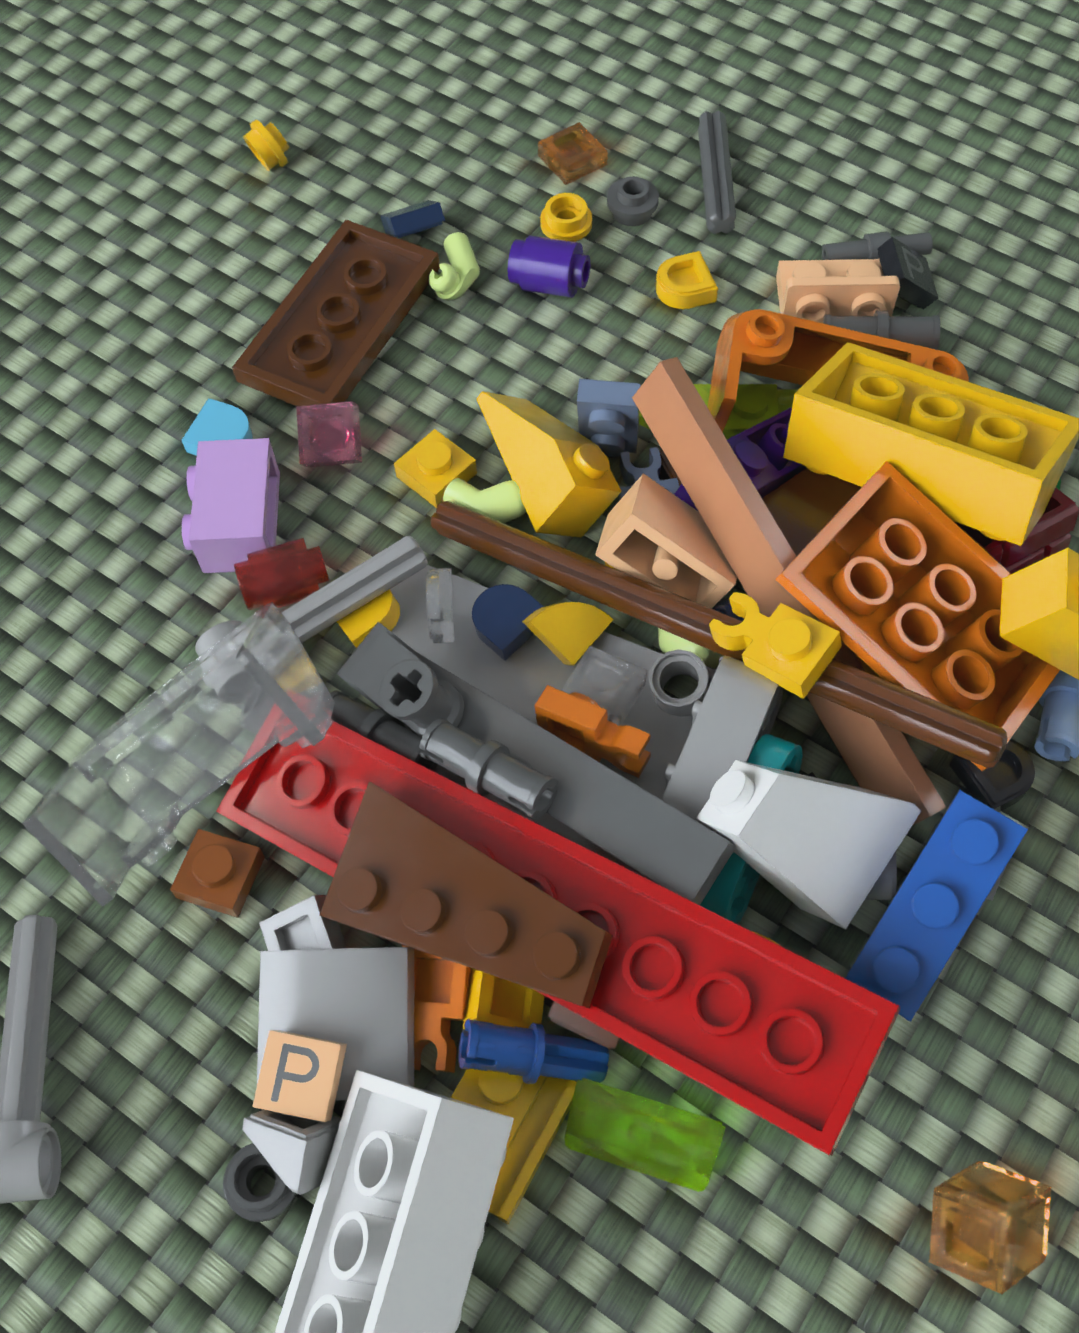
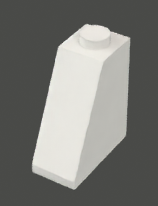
M735 760L728 772L720 777L713 786L710 798L696 820L729 840L736 847L734 852L801 910L846 929L921 813V810L914 803L865 788Z

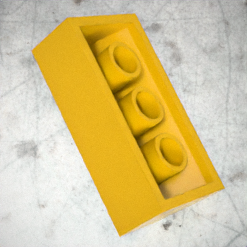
M847 342L795 392L783 458L802 464L814 473L831 475L861 487L888 461L952 521L979 530L988 538L1008 541L1022 546L1042 517L1079 439V418Z

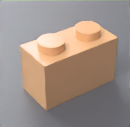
M644 473L608 513L595 555L618 571L711 609L736 585L737 576L700 513Z

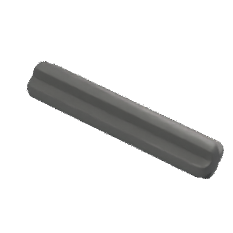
M719 110L714 113L705 111L699 117L698 134L706 223L711 233L717 234L722 231L728 234L735 228L736 209L726 116Z

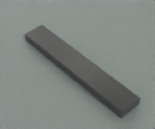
M421 655L424 658V663L456 687L463 696L464 713L457 728L485 743L489 740L500 742L509 748L511 757L546 776L550 775L558 780V784L555 786L558 788L557 794L546 812L547 814L656 884L698 905L702 903L736 848L729 840Z

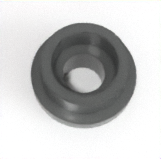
M630 176L614 182L607 192V206L612 212L613 218L626 226H639L646 223L658 206L659 193L657 188L650 181L640 177Z
M253 1143L240 1149L230 1160L224 1173L223 1190L227 1203L236 1214L250 1221L264 1222L282 1215L292 1205L297 1194L285 1185L275 1171L276 1182L273 1189L264 1196H255L253 1194L251 1182L254 1175L262 1169H273Z

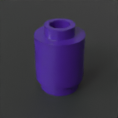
M530 235L526 240L516 239L513 242L508 258V279L510 283L520 284V288L524 291L573 298L578 288H585L588 283L591 265L590 256L583 254V247L580 242Z

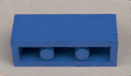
M959 790L845 979L899 1005V1015L911 1022L1028 829Z

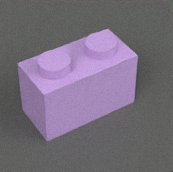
M269 438L198 441L196 465L188 466L187 490L192 501L191 514H184L182 518V539L185 549L193 550L203 573L274 570L280 471Z

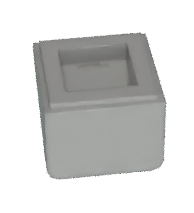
M262 1110L244 1118L242 1130L285 1185L294 1193L302 1195L321 1185L341 1118L332 1115L330 1121L320 1122Z

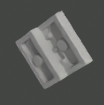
M414 948L260 951L257 1084L269 1030H280L347 1044L336 1100H347L356 1070L414 1087Z

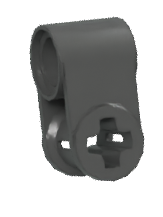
M380 622L373 627L337 672L345 682L391 716L404 722L420 736H423L430 724L438 718L446 719L455 727L459 725L463 718L465 705L463 696L458 689L424 663V658Z

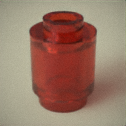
M304 537L248 553V560L234 564L237 580L248 611L263 607L265 612L296 604L319 590L318 584L330 581L320 547L316 546L307 549Z

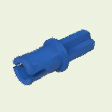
M468 1018L464 1024L465 1030H462L459 1044V1067L461 1069L489 1070L523 1076V1082L526 1084L536 1083L539 1076L589 1083H600L606 1078L609 1049L592 1040L545 1034L543 1025L534 1022L529 1028L496 1025Z

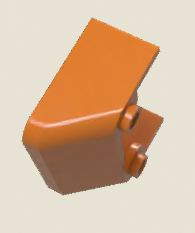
M755 309L735 314L724 323L717 342L708 409L723 433L736 402L740 371L804 385L847 342L968 382L969 376L964 365L955 356L944 351L768 310Z

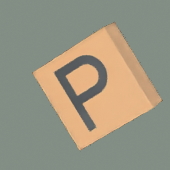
M269 1030L252 1107L320 1122L330 1121L332 1119L347 1044L280 1030Z

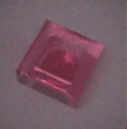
M349 401L296 407L300 465L309 468L362 463L359 405Z

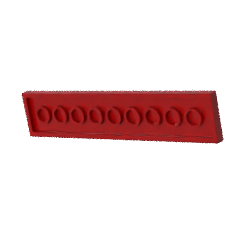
M282 695L216 812L334 877L369 781L613 935L589 1009L539 992L540 994L827 1155H833L900 1012L899 1005Z

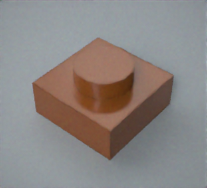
M198 829L170 891L177 899L238 918L265 856L260 847Z

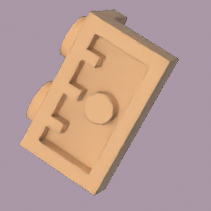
M879 259L779 261L776 274L780 314L823 323L825 315L874 316L875 311H888L889 316H892L900 290L899 278L897 276H884Z

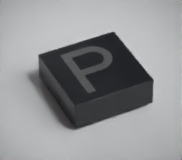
M891 237L878 248V257L884 276H897L899 278V297L923 310L939 298L927 259L894 237Z

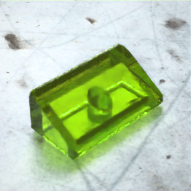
M582 1078V1080L578 1079L575 1087L564 1142L565 1146L570 1150L701 1192L708 1186L723 1139L725 1126H722L720 1121Z

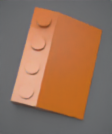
M888 461L848 500L775 579L818 620L840 631L841 641L882 679L1003 728L1007 733V743L1060 671V669L999 637L1002 578L1011 575V573ZM974 763L981 771L987 769L984 766Z

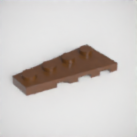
M370 781L319 916L588 1009L590 1008L613 937L610 933Z

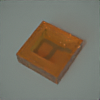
M580 122L538 142V156L565 185L607 165L608 151Z

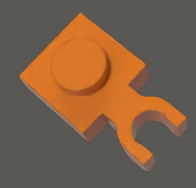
M547 685L534 705L538 726L598 762L604 758L618 769L639 778L651 758V752L645 750L651 739L649 733L632 726H621L608 721L607 709L600 707L593 699L577 692L568 694Z
M414 949V1070H420L422 1049L428 1043L433 1042L437 1048L435 1070L455 1073L456 1045L450 1035L451 1020L464 1021L471 968Z

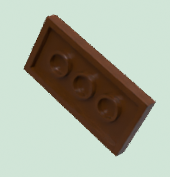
M345 220L232 366L236 381L332 420L428 286L432 269L436 273L440 269L438 253Z

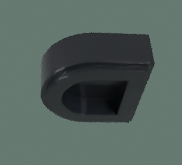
M1010 740L1006 744L1000 760L993 768L981 771L973 762L958 755H954L949 764L970 795L997 812L1019 802L1029 790L1035 778V768L1031 757L1020 745Z

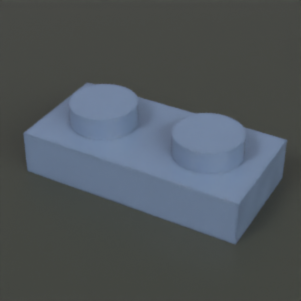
M579 379L577 395L579 433L600 446L602 452L607 457H618L622 452L637 453L640 411L632 397L641 387V384Z

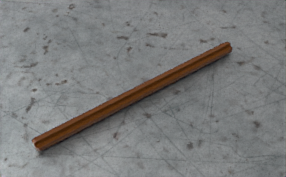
M440 502L436 513L431 516L430 523L432 528L436 529L444 537L723 656L726 655L743 662L742 653L745 649L731 651L720 647L714 641L709 627L713 619L719 620L728 626L740 624L742 621L453 502ZM832 659L809 691L812 694L986 768H993L1000 760L1006 748L1008 737L1003 728L835 659Z

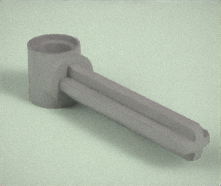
M406 536L254 630L247 622L231 620L219 623L205 631L197 640L195 651L221 700L228 705L247 703L263 676L267 672L277 670L274 663L275 659L425 568L428 564L427 557L418 542L412 536Z
M26 915L14 925L0 1055V1204L50 1199L57 1191L61 1175V1147L55 1129L51 1128V1125L40 1122L58 928L55 919L46 916Z

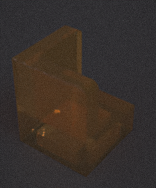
M977 1161L952 1176L933 1190L929 1262L997 1293H1005L1046 1259L1051 1186L984 1161Z

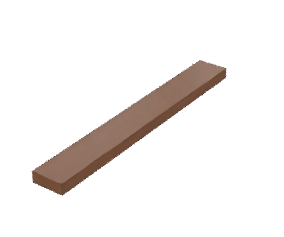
M675 357L660 361L632 399L745 592L756 601L760 613L767 617H770L778 605L782 603L821 622L775 580L794 560L796 555L679 359ZM842 642V647L833 659L865 671L855 653ZM808 692L806 696L860 788L914 803L921 810V813L913 825L946 808L901 731Z

